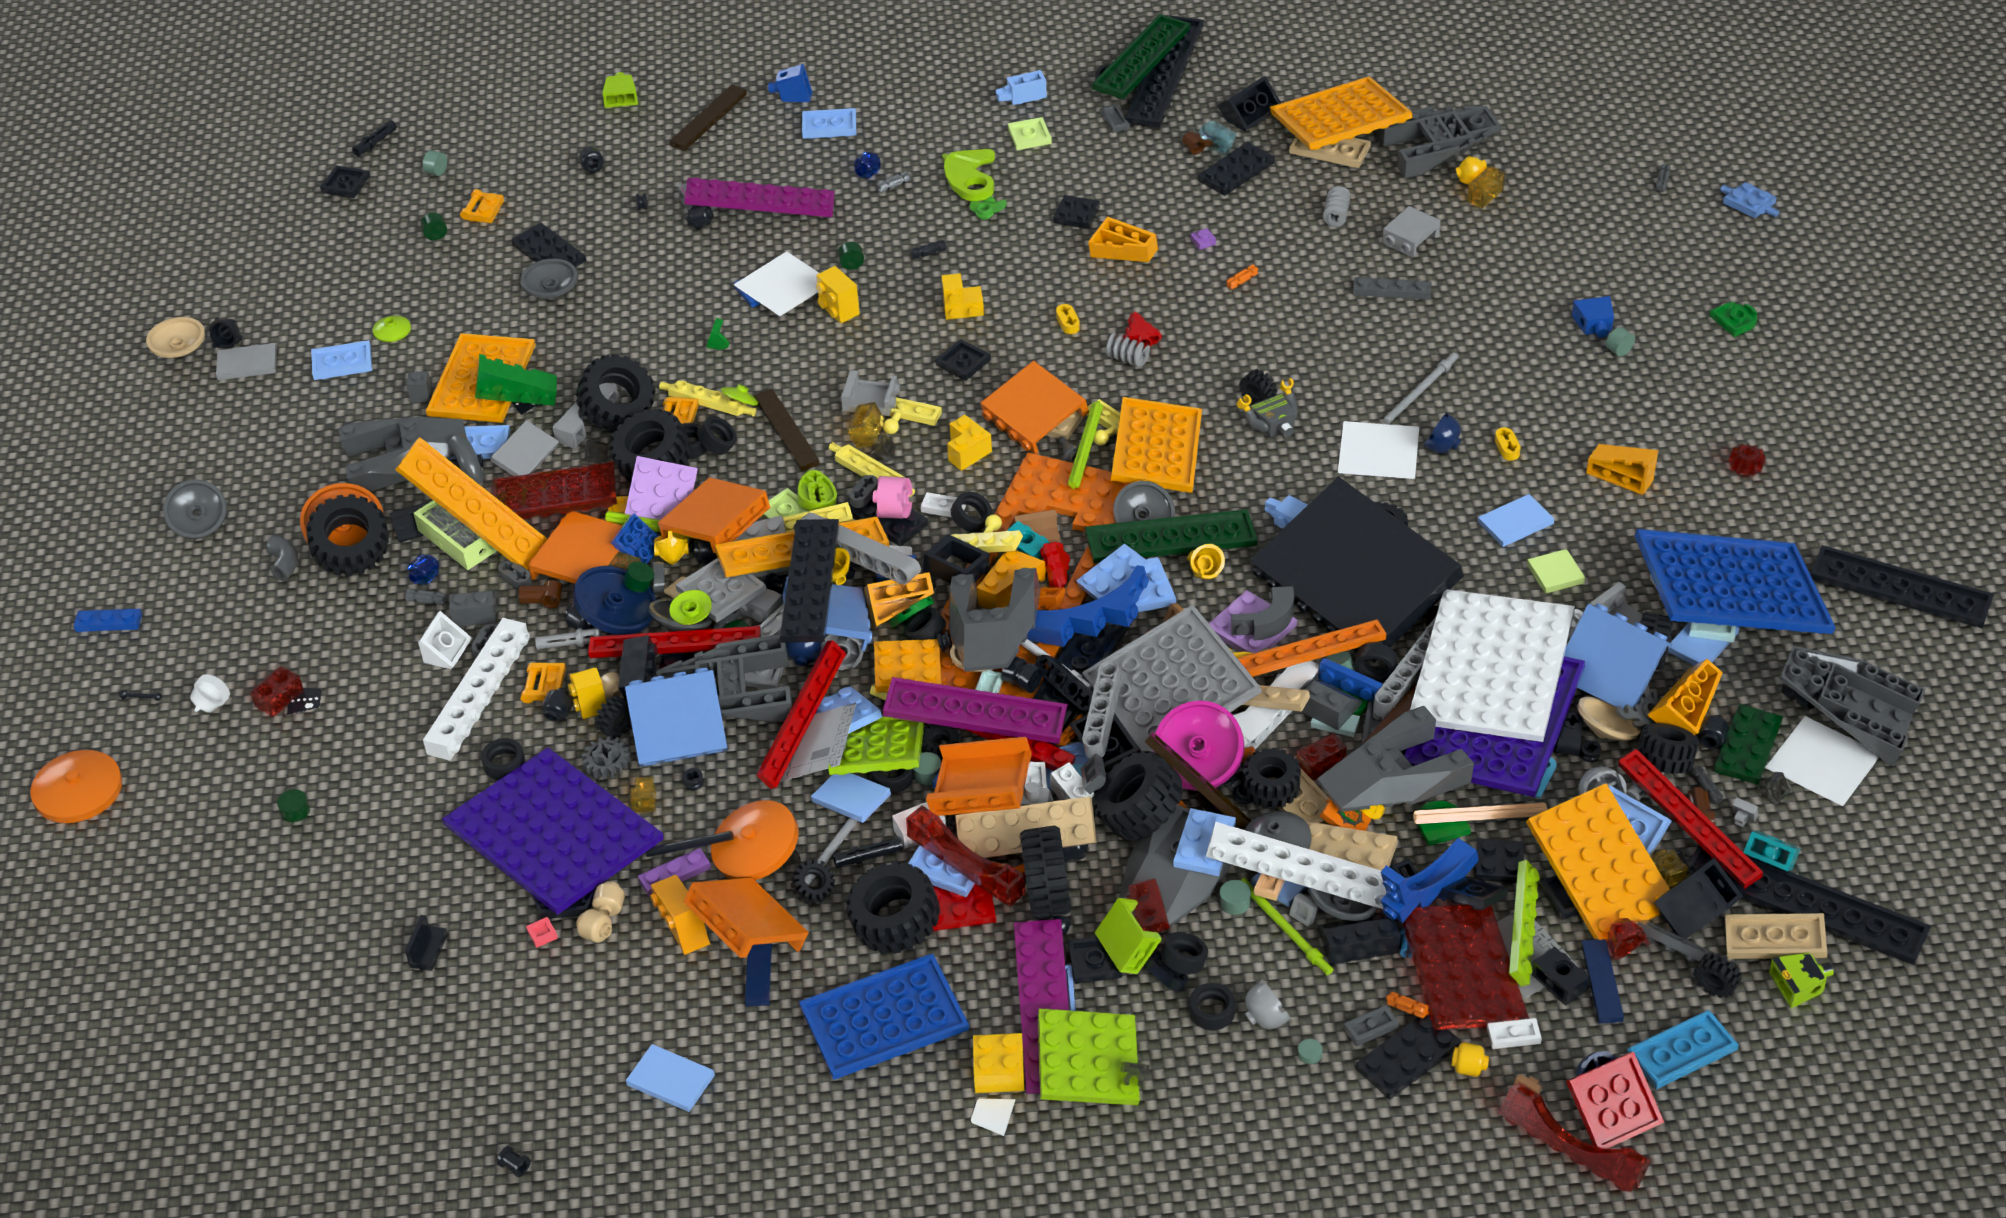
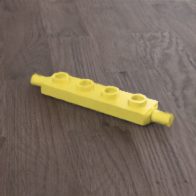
M679 380L674 384L662 381L659 385V389L668 391V396L698 399L701 406L735 416L747 414L754 417L756 414V408L748 407L746 403L737 401L720 391L710 390L703 386Z
M832 442L829 445V450L836 453V462L862 477L866 475H874L877 479L879 476L904 477L849 444L841 447Z

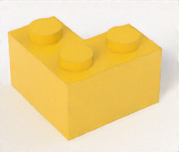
M961 273L941 275L946 320L984 316L981 286L963 288Z
M965 414L949 424L951 441L947 443L948 461L961 471L992 452L991 434Z
M594 667L570 674L571 683L567 685L570 696L575 697L573 704L576 712L580 711L583 719L599 715L597 711L602 709V703L606 704V699L597 668Z

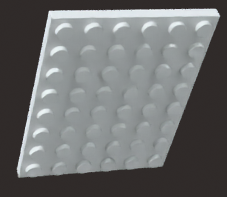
M1455 590L1444 591L1410 710L1425 706L1436 718L1435 727L1544 742L1575 613V606Z

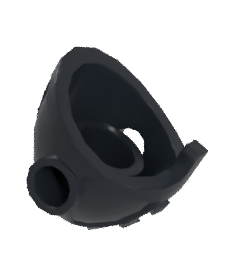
M217 317L210 324L209 332L213 341V348H229L238 344L243 338L234 319H219Z

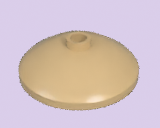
M175 317L154 326L147 335L146 343L148 349L157 356L178 358L192 353L202 344L205 338V330L203 325L196 319Z
M1583 697L1577 704L1578 712L1583 721L1600 738L1629 741L1636 739L1641 732L1640 728L1633 726L1634 720L1621 719L1616 714V707L1601 699Z

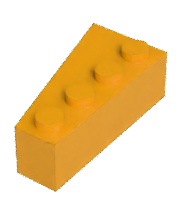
M1708 659L1692 666L1647 715L1656 723L1675 725L1693 733V735L1698 734L1723 672Z

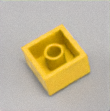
M833 266L816 275V288L819 296L818 304L832 318H835L841 324L860 314L857 285L840 269Z
M1022 1033L973 1035L975 1093L1025 1091Z

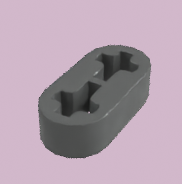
M874 475L863 476L849 493L850 504L853 507L861 508L869 503L873 498L874 490L878 488L877 477Z
M504 560L499 563L498 570L503 580L519 589V586H531L532 579L527 569L510 560Z
M653 562V593H664L663 562Z
M487 624L480 630L471 646L475 658H477L498 625Z

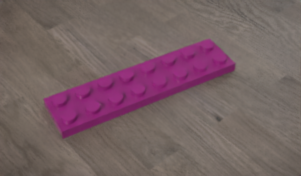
M687 178L684 204L833 217L835 191L827 189L817 190L807 187L774 186L772 184L762 185L752 182L739 183L736 181H719L717 179Z
M892 677L883 708V716L1012 737H1026L1027 739L1059 744L1067 704Z
M1061 919L1014 922L1026 1094L1040 1093L1039 1009L1069 1011Z

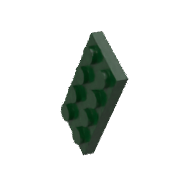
M1739 703L1726 741L1715 764L1714 772L1759 785L1781 727L1783 716Z

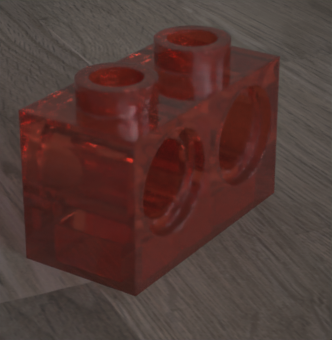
M280 666L262 683L256 686L250 694L255 707L274 718L301 694L304 688L299 675Z
M1332 733L1296 751V759L1299 761L1301 769L1315 781L1346 757L1347 747Z
M1156 879L1128 886L1130 895L1126 897L1138 902L1134 909L1136 913L1134 917L1143 931L1159 933L1171 929ZM1142 895H1149L1147 900H1139ZM1148 916H1155L1153 921L1145 922Z

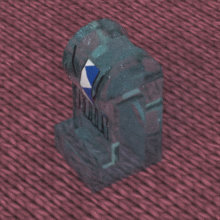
M1214 121L1205 123L1199 130L1201 138L1219 145L1218 151L1223 154L1231 149L1237 135Z

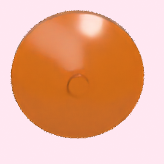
M337 483L319 489L308 498L301 511L300 526L305 541L308 544L306 526L307 522L310 521L309 516L313 511L316 512V507L322 503L324 505L325 500L332 498V500L336 499L337 495L348 497L349 494H352L356 498L362 496L367 498L368 503L370 501L374 502L377 505V509H381L383 512L379 500L369 490L350 483ZM348 524L333 530L328 539L339 546H352L362 541L368 532L360 526Z
M95 750L69 752L51 760L37 773L31 785V799L38 813L50 821L58 823L84 821L102 813L116 800L122 788V774L115 760L103 752Z
M761 800L746 804L725 818L716 830L715 834L732 831L734 839L711 844V857L718 870L728 879L753 878L758 880L779 869L794 851L799 835L797 821L790 810L781 803Z

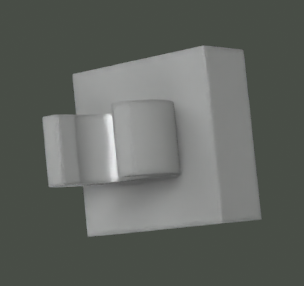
M1736 797L1733 803L1734 825L1743 828L1747 820L1755 823L1758 817V806Z
M1299 893L1294 896L1289 915L1306 926H1310L1314 923L1318 906L1313 901L1311 895L1306 897Z

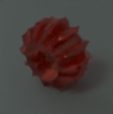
M1740 443L1738 447H1733L1729 456L1731 470L1737 471V475L1742 473L1745 476L1748 474L1755 476L1756 473H1761L1766 460L1763 449H1758L1757 445L1751 446L1749 443L1747 445Z

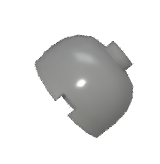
M826 634L825 642L821 644V651L827 641L833 640L846 653L838 670H845L844 667L854 668L861 662L864 651L861 650L862 639Z
M1599 766L1591 768L1580 779L1579 795L1607 783L1608 787L1612 786L1626 794V782L1618 772L1609 767Z
M1263 980L1259 981L1248 991L1245 998V1005L1248 1011L1244 1014L1252 1025L1257 1023L1263 1029L1272 1030L1283 1026L1291 1020L1287 1011L1283 1012L1281 1009L1282 1006L1279 999Z

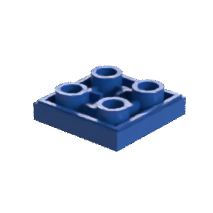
M633 513L610 543L631 563L643 562L648 564L655 554L654 539L658 535Z

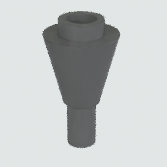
M1060 437L1058 442L1062 446L1065 461L1074 463L1079 447L1068 442L1065 437Z

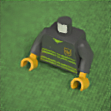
M1291 378L1288 379V387L1284 385L1283 380L1280 383V389L1286 395L1280 393L1250 406L1251 397L1246 394L1243 397L1245 403L1241 398L1238 399L1237 407L1245 410L1244 415L1252 429L1261 431L1268 437L1282 433L1287 438L1294 433L1297 403L1294 393H1291V388L1294 384Z

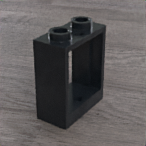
M947 534L924 553L923 571L950 584L952 576L973 574L976 583L990 569V554ZM950 556H954L971 565L963 569L947 561Z

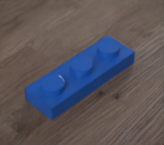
M141 609L78 611L74 622V629L76 632L138 630L142 612Z
M1323 658L1320 662L1318 679L1367 701H1374L1376 693L1383 685V683L1326 658Z

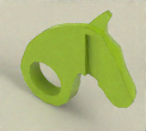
M964 150L942 154V158L945 161L944 171L946 179L951 188L961 198L967 201H981L993 195L995 186L992 177L976 170L982 165L994 162L995 152L993 150ZM975 184H981L985 186L984 188L979 190H970L967 188Z

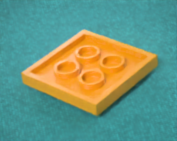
M938 639L874 642L876 693L888 692L892 677L941 684Z

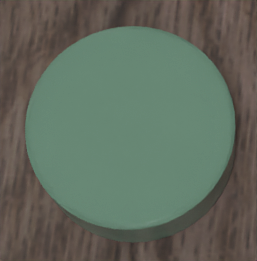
M1305 1039L1299 1044L1298 1057L1302 1062L1315 1064L1321 1060L1323 1048L1320 1042L1314 1039Z

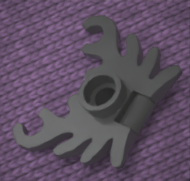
M1647 685L1638 704L1633 709L1626 704L1623 708L1624 713L1621 706L1615 708L1616 714L1621 719L1634 720L1633 726L1635 728H1643L1648 724L1656 723L1647 714L1658 703L1657 693L1652 691L1650 695L1649 685Z

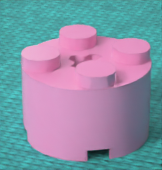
M878 477V488L873 492V502L877 503L876 514L878 518L902 519L909 517L912 508V502H909V495H913L912 484L909 478Z

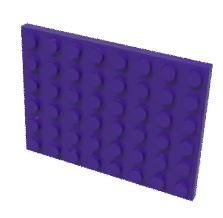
M1569 657L1563 658L1544 742L1435 727L1434 739L1408 748L1404 757L1412 766H1416L1462 749L1474 763L1471 783L1536 797L1585 668V661Z
M548 747L442 818L443 825L557 915L664 839L663 833Z

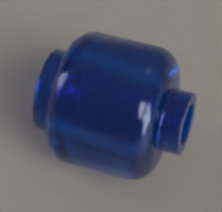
M865 152L854 161L855 173L865 179L874 176L881 169L879 156L872 152Z
M429 554L417 556L408 565L410 580L415 584L419 583L421 585L431 582L439 573V563L436 558Z

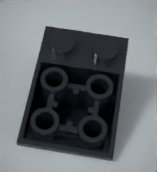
M1713 858L1699 865L1655 900L1653 904L1675 934L1687 939L1729 909L1743 895L1716 859Z

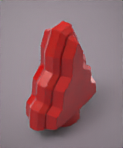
M1137 312L1130 314L1128 319L1129 326L1125 329L1126 334L1123 335L1124 340L1127 337L1130 338V344L1133 340H1136L1137 346L1140 342H1143L1145 349L1147 345L1151 347L1162 339L1159 329L1146 322L1144 317Z
M1045 543L1040 551L1045 561L1050 587L1064 588L1067 584L1070 556L1064 551L1062 543Z

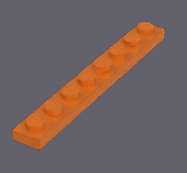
M1377 619L1237 659L1249 674L1254 677L1358 648L1364 644L1386 640V632Z

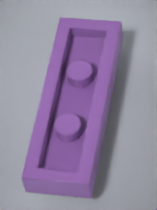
M699 848L638 875V879L646 894L650 897L653 894L651 884L673 875H677L681 882L710 870L711 866L707 857Z

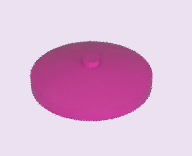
M1191 701L1177 706L1162 719L1155 733L1214 787H1218L1232 777L1243 758L1245 743L1239 723L1227 709L1213 702ZM1179 774L1183 789L1198 791Z

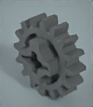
M607 736L604 741L600 737L597 743L591 741V747L584 748L585 753H582L583 768L587 770L588 775L593 773L594 778L601 775L602 779L605 780L610 775L613 779L615 773L623 774L622 768L628 769V763L631 762L629 747H626L624 741L619 743V738L617 737L613 741L610 739V736Z

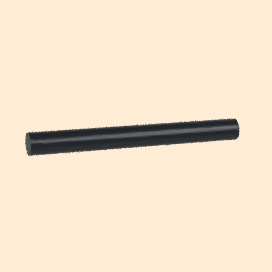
M732 831L655 846L645 853L647 857L730 841L734 839Z

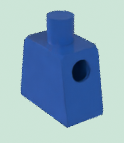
M804 64L780 70L777 73L776 82L768 83L769 92H779L783 102H810L812 88Z
M1610 296L1573 301L1572 317L1584 334H1597L1599 338H1604L1612 331L1614 314Z

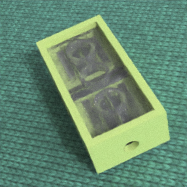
M434 500L414 512L418 531L467 570L497 552L495 548Z

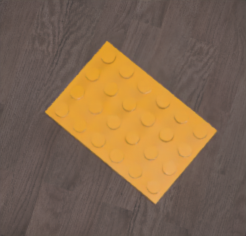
M460 333L426 409L427 416L503 423L511 402L475 398L479 354L486 355V358L490 360H495L496 358L503 360L504 364L512 366L515 364L522 365L526 369L536 345L535 340Z
M1123 397L1111 481L1121 483L1149 481L1160 485L1164 489L1192 493L1202 409Z
M1607 783L1535 815L1526 821L1595 940L1606 939L1607 941L1637 927L1639 921H1649L1661 915L1653 902L1667 892L1669 887Z

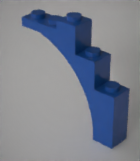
M1137 565L1130 577L1122 585L1092 602L1061 610H1037L1036 625L1034 629H1030L1027 633V639L1064 647L1068 640L1072 638L1073 632L1097 637L1106 623L1129 627L1133 619L1138 615L1136 603L1139 600V596L1144 588L1148 586L1149 578L1146 575L1145 567Z
M1457 838L1436 861L1421 872L1404 878L1386 865L1380 872L1383 880L1382 884L1386 889V894L1381 899L1384 914L1392 920L1396 918L1403 923L1416 907L1424 912L1436 897L1445 901L1446 898L1442 897V888L1464 878L1479 861L1477 850Z

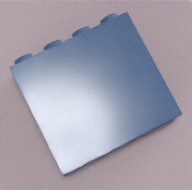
M787 576L786 583H785V587H784V590H783V602H784V604H785V597H786L788 576ZM832 583L826 634L862 639L861 650L865 651L867 643H871L872 631H869L870 619H867L868 608H865L866 597H863L862 588Z
M1596 603L1595 606L1588 604L1566 646L1564 657L1585 661V668L1577 688L1615 707L1621 706L1622 710L1626 704L1633 709L1642 697L1666 647H1671L1672 644L1667 642L1668 637L1655 631L1654 635L1646 632L1648 627L1638 622L1632 625L1627 622V617L1617 612L1614 616L1607 613L1609 608L1599 603Z
M700 668L695 670L694 674L686 675V672H679L673 674L672 678L664 679V676H657L651 678L650 682L642 683V680L629 682V686H625L640 767L728 751L713 670L708 671V668Z

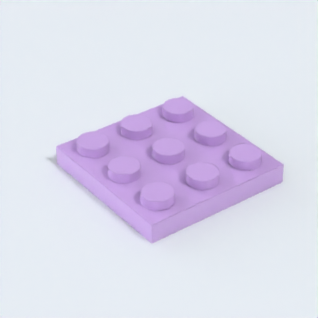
M637 456L625 514L632 515L635 513L637 516L661 520L693 492L698 468Z
M1246 590L1215 617L1209 625L1224 643L1237 651L1257 653L1264 648L1272 649L1297 626V619L1292 617L1289 625L1282 632L1271 638L1254 641L1253 635L1231 636V614L1258 613L1266 610L1271 605Z

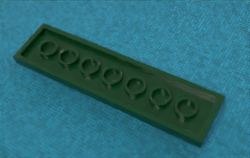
M1159 14L1092 83V90L1114 96L1118 99H1124L1190 30V23Z
M1248 509L1085 527V536L1093 563H1100L1123 544L1129 546L1143 558L1190 553L1204 544H1213L1220 549L1257 546L1258 542Z

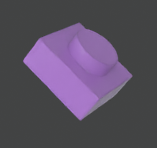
M1207 228L1190 234V240L1199 250L1216 245V238Z

